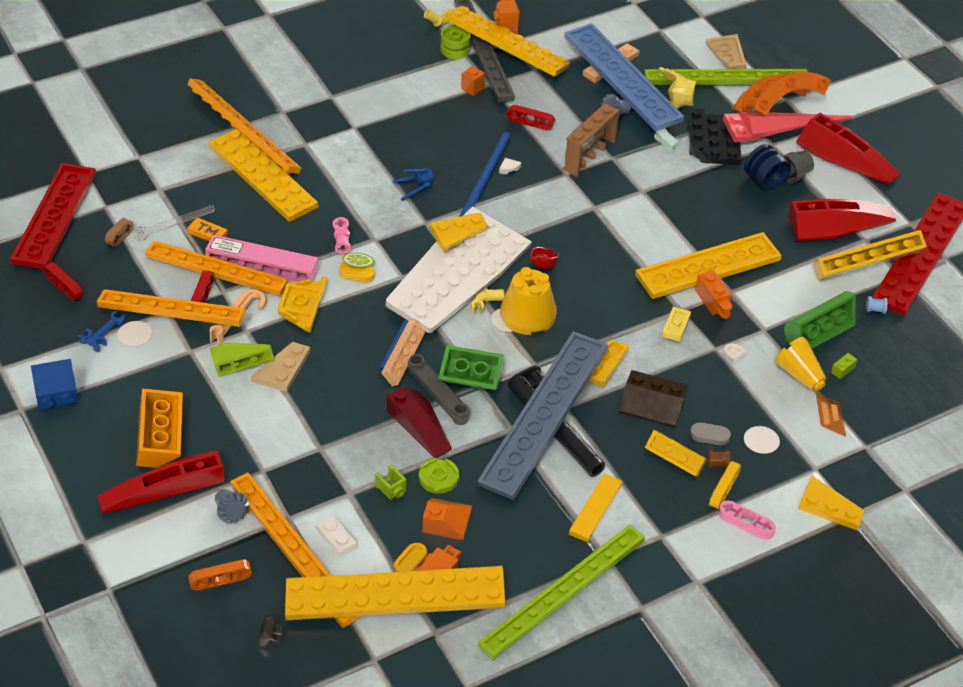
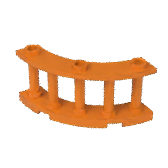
M812 72L767 76L756 81L746 92H743L732 110L740 114L741 111L751 112L755 109L762 115L767 116L772 106L785 94L793 92L801 97H806L808 90H813L825 95L831 80Z

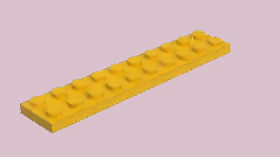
M503 566L286 578V620L505 608Z

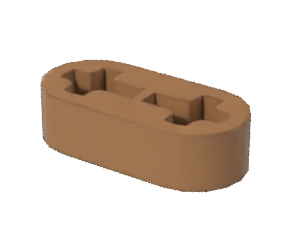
M126 218L120 219L107 232L105 242L113 247H117L132 232L133 222Z

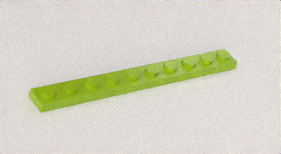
M659 69L644 70V76L653 85H671L673 81L666 79ZM669 69L683 75L685 79L697 81V85H752L756 81L771 75L807 72V69Z
M629 524L478 642V648L490 659H496L641 545L645 540V536Z

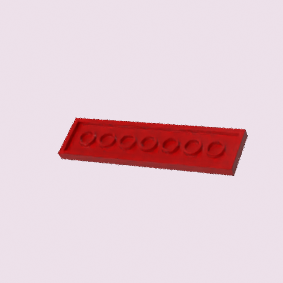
M61 163L10 258L11 264L43 269L44 266L51 262L96 175L95 168Z

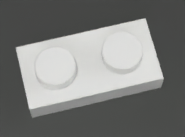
M334 515L316 524V530L339 557L357 548V542Z

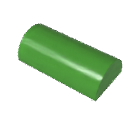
M845 291L788 321L784 326V335L788 345L791 347L789 343L797 338L804 337L811 349L855 326L856 294Z

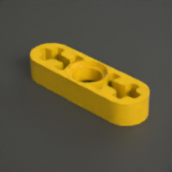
M734 461L730 462L710 498L709 506L720 509L721 503L726 499L740 473L741 464Z

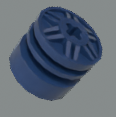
M763 144L755 148L746 158L744 171L752 179L756 180L764 190L770 191L779 187L787 179L791 171V164L771 145Z

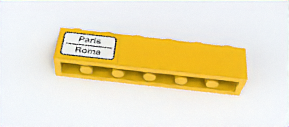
M918 230L820 258L813 263L818 281L915 254L921 252L927 246L922 231Z

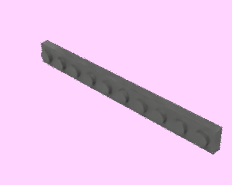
M454 0L455 8L465 6L469 8V11L476 13L471 0ZM471 33V44L498 103L514 101L515 95L491 43Z

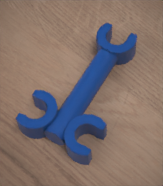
M113 311L111 313V320L92 335V331L86 328V336L79 334V342L93 346L94 351L100 352L99 344L107 346V341L103 336L115 325H123L126 322L125 315L118 318V311Z

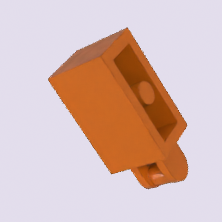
M714 270L699 274L695 288L696 293L712 315L719 314L721 318H729L732 304L730 303L732 294Z
M448 545L444 550L437 547L433 553H429L426 556L421 567H417L414 571L458 569V561L462 556V552L451 545Z

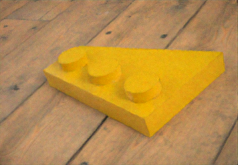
M475 213L431 222L430 229L441 250L445 253L449 251L450 247L460 245L463 240L471 239L486 231L487 223L481 213Z
M610 340L607 343L608 350L588 382L604 388L629 352V345Z

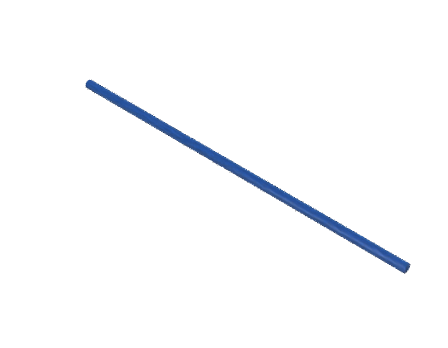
M503 132L459 217L475 206L511 137L508 132ZM405 319L394 338L379 367L380 373L403 333L408 320Z

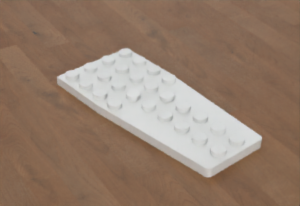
M472 207L463 216L481 213L487 223V230L471 239L463 240L458 246L450 247L449 251L443 253L436 241L387 297L385 305L408 321L415 319L424 331L432 333L482 292L484 288H487L531 247L532 241Z

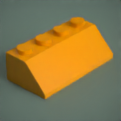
M142 389L139 405L136 466L157 468L180 457L182 392Z

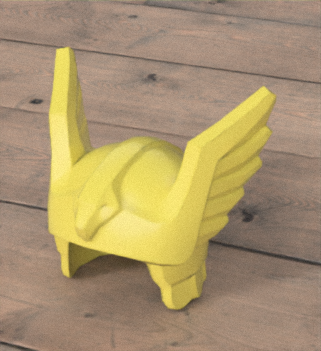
M660 67L659 70L665 78L673 81L670 88H668L670 102L676 108L693 107L694 89L697 81L685 79L683 75L673 70Z

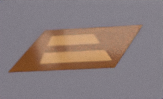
M816 392L821 426L846 437L841 403Z

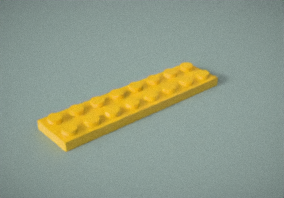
M460 6L445 14V20L554 77L569 68L570 62L566 61L564 57L553 54L549 49L539 47L535 42H529L523 36L510 32L508 28L499 27L496 22L483 18L481 14L469 11V8L465 6Z
M238 128L209 141V147L288 222L318 208V202L272 161L271 158L262 152L259 147L253 144L247 136L243 135Z
M764 232L637 269L635 276L650 297L655 299L695 287L699 274L714 270L721 279L780 261L782 255Z

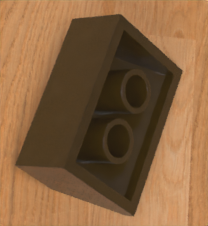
M631 370L626 382L619 413L676 428L686 400L688 385Z

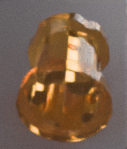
M708 451V468L713 466L728 467L730 464V451Z

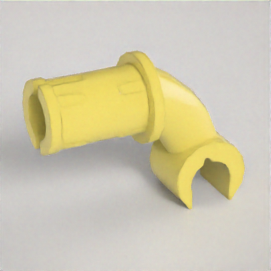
M447 8L443 16L437 15L431 9H427L424 13V18L431 21L435 27L449 22L444 17L452 9Z
M484 288L472 301L470 312L474 315V310L477 307L480 310V314H482L483 302L503 301L504 290H487V288Z

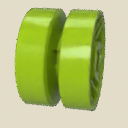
M456 25L446 26L441 31V53L450 59L466 57L470 53L471 33Z

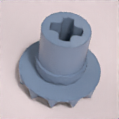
M607 94L606 97H603V102L601 103V105L606 103L618 109L619 115L628 114L631 109L627 100H619L614 94Z
M222 489L215 495V503L218 505L217 515L221 521L227 524L230 522L236 524V521L243 519L244 513L248 512L247 507L250 504L244 494Z

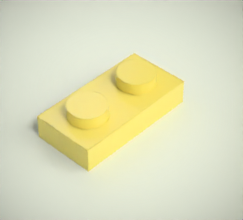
M673 307L664 327L662 337L680 342L690 319L691 311Z

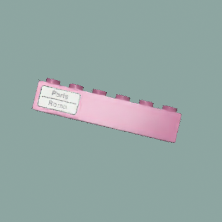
M217 235L212 236L205 249L206 256L283 277L293 282H300L306 279H310L313 282L319 271L318 257Z

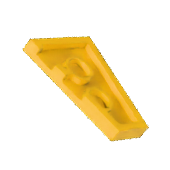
M811 476L798 508L854 530H858L864 515L863 509L814 476Z

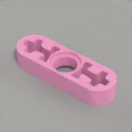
M724 501L720 505L719 517L722 520L763 540H769L774 536L776 525L772 520L733 501ZM748 517L753 522L745 523L742 521V518Z

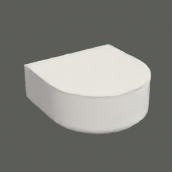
M731 343L724 347L723 357L734 365L746 356L747 351L741 346Z

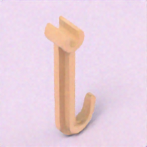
M248 290L240 295L232 307L246 308L253 299H260L258 309H262L265 306L266 298L259 290ZM218 324L210 327V343L217 338V345H221L224 342V335L231 325Z

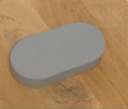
M695 423L691 427L690 435L697 442L722 446L730 441L731 433L729 429L723 426Z

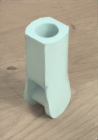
M665 128L656 131L654 138L668 150L675 152L680 148V142L669 134Z

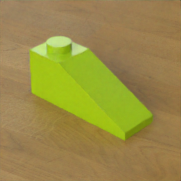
M228 342L210 348L218 377L275 360L271 346L266 344Z

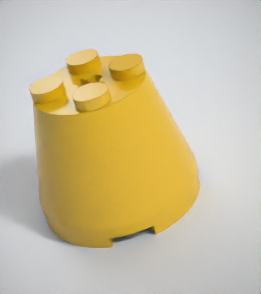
M524 267L513 276L501 303L500 315L505 322V326L516 333L531 335V332L547 331L555 323L557 314L549 276L540 271L532 270L529 267Z

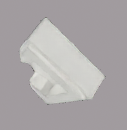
M505 158L499 173L508 174L511 171L516 172L521 168V162Z

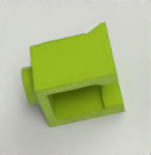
M390 464L388 466V477L383 478L379 472L375 473V487L380 489L390 500L394 497L400 498L406 491V478Z

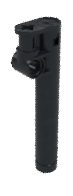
M538 365L531 366L512 376L508 382V387L525 406L544 377L541 373V368ZM564 419L554 435L555 439L590 477L598 476L604 470L605 462Z

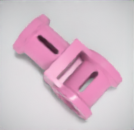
M344 217L336 218L333 221V228L335 229L334 238L336 239L335 251L341 255L351 251V244L349 243L350 232L348 230L349 221Z

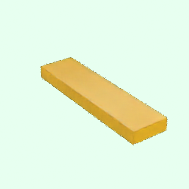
M605 473L603 474L570 528L569 535L588 543L623 483L622 480Z

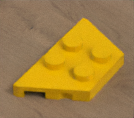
M323 276L321 280L313 282L310 279H306L300 282L287 283L278 306V315L303 330L311 332L328 277Z

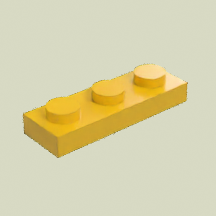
M653 430L645 446L646 449L696 477L699 476L707 458L656 430Z

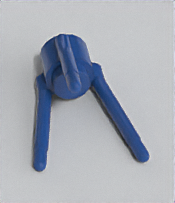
M428 168L409 169L403 172L418 174L395 179L393 183L416 179L418 184H422V186L403 196L401 201H404L424 188L431 187L430 183L434 181V176Z

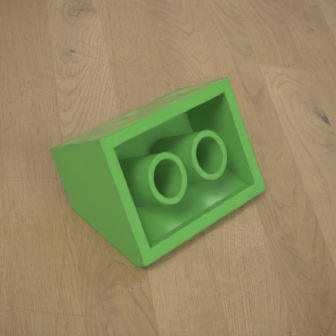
M446 345L438 380L497 390L503 373L504 355Z

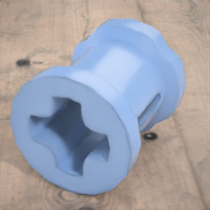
M868 296L866 312L875 311L886 314L887 298L874 299Z

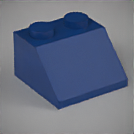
M71 359L30 365L38 409L79 402Z

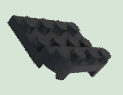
M692 109L687 125L690 156L694 155L699 158L701 163L741 165L740 142L733 141L722 119L724 115L705 114V109Z

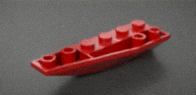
M818 113L809 120L796 141L798 145L826 161L890 185L900 176L899 172L871 145L848 128L822 113Z
M817 199L792 201L789 212V220L797 241L833 239L896 222V217L890 206L861 200Z
M215 450L173 460L98 495L102 514L225 483L223 465L218 452Z

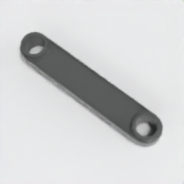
M419 354L410 356L408 360L409 373L418 380L455 424H466L469 419L468 406L461 401L444 381L438 380L439 375L424 360L423 356Z

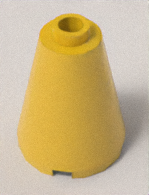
M804 337L795 339L789 343L791 347L787 350L783 348L775 358L777 365L808 389L819 391L825 386L826 377L808 341Z

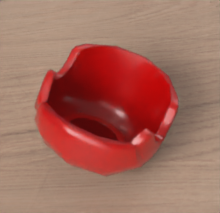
M541 247L533 248L530 253V260L533 265L542 270L553 268L559 257V253L555 255L553 249L546 250Z

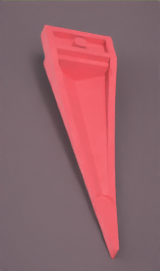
M741 111L740 114H724L722 119L734 142H750L777 133L805 127L809 120L817 114L769 112L767 116H764L759 112ZM824 114L836 122L851 120L853 117L851 115Z

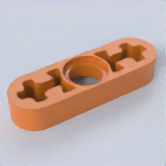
M238 560L193 571L188 576L191 589L199 591L245 580L251 576L252 570L247 560Z

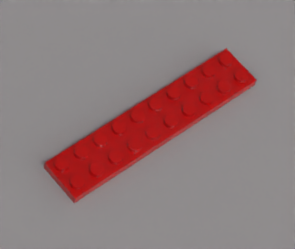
M939 192L937 193L913 231H922L927 247L921 252L897 258L872 298H887L888 310L906 316L963 222V201Z

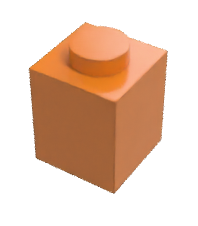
M471 66L461 74V90L475 96L484 89L485 72Z

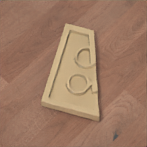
M738 34L706 39V45L727 69H746V62Z
M295 342L290 343L274 357L275 360L267 362L251 376V382L287 392L309 356L310 347Z

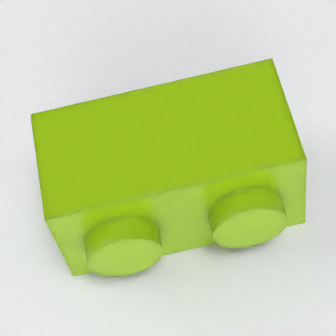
M847 353L833 364L831 373L839 379L843 378L856 367L857 359Z

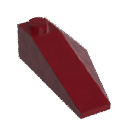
M401 387L387 395V412L434 458H439L451 451L452 447L430 402L419 391Z

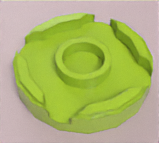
M439 458L427 460L420 467L419 482L428 492L435 494L446 493L453 490L458 484L459 469L448 459L439 460Z

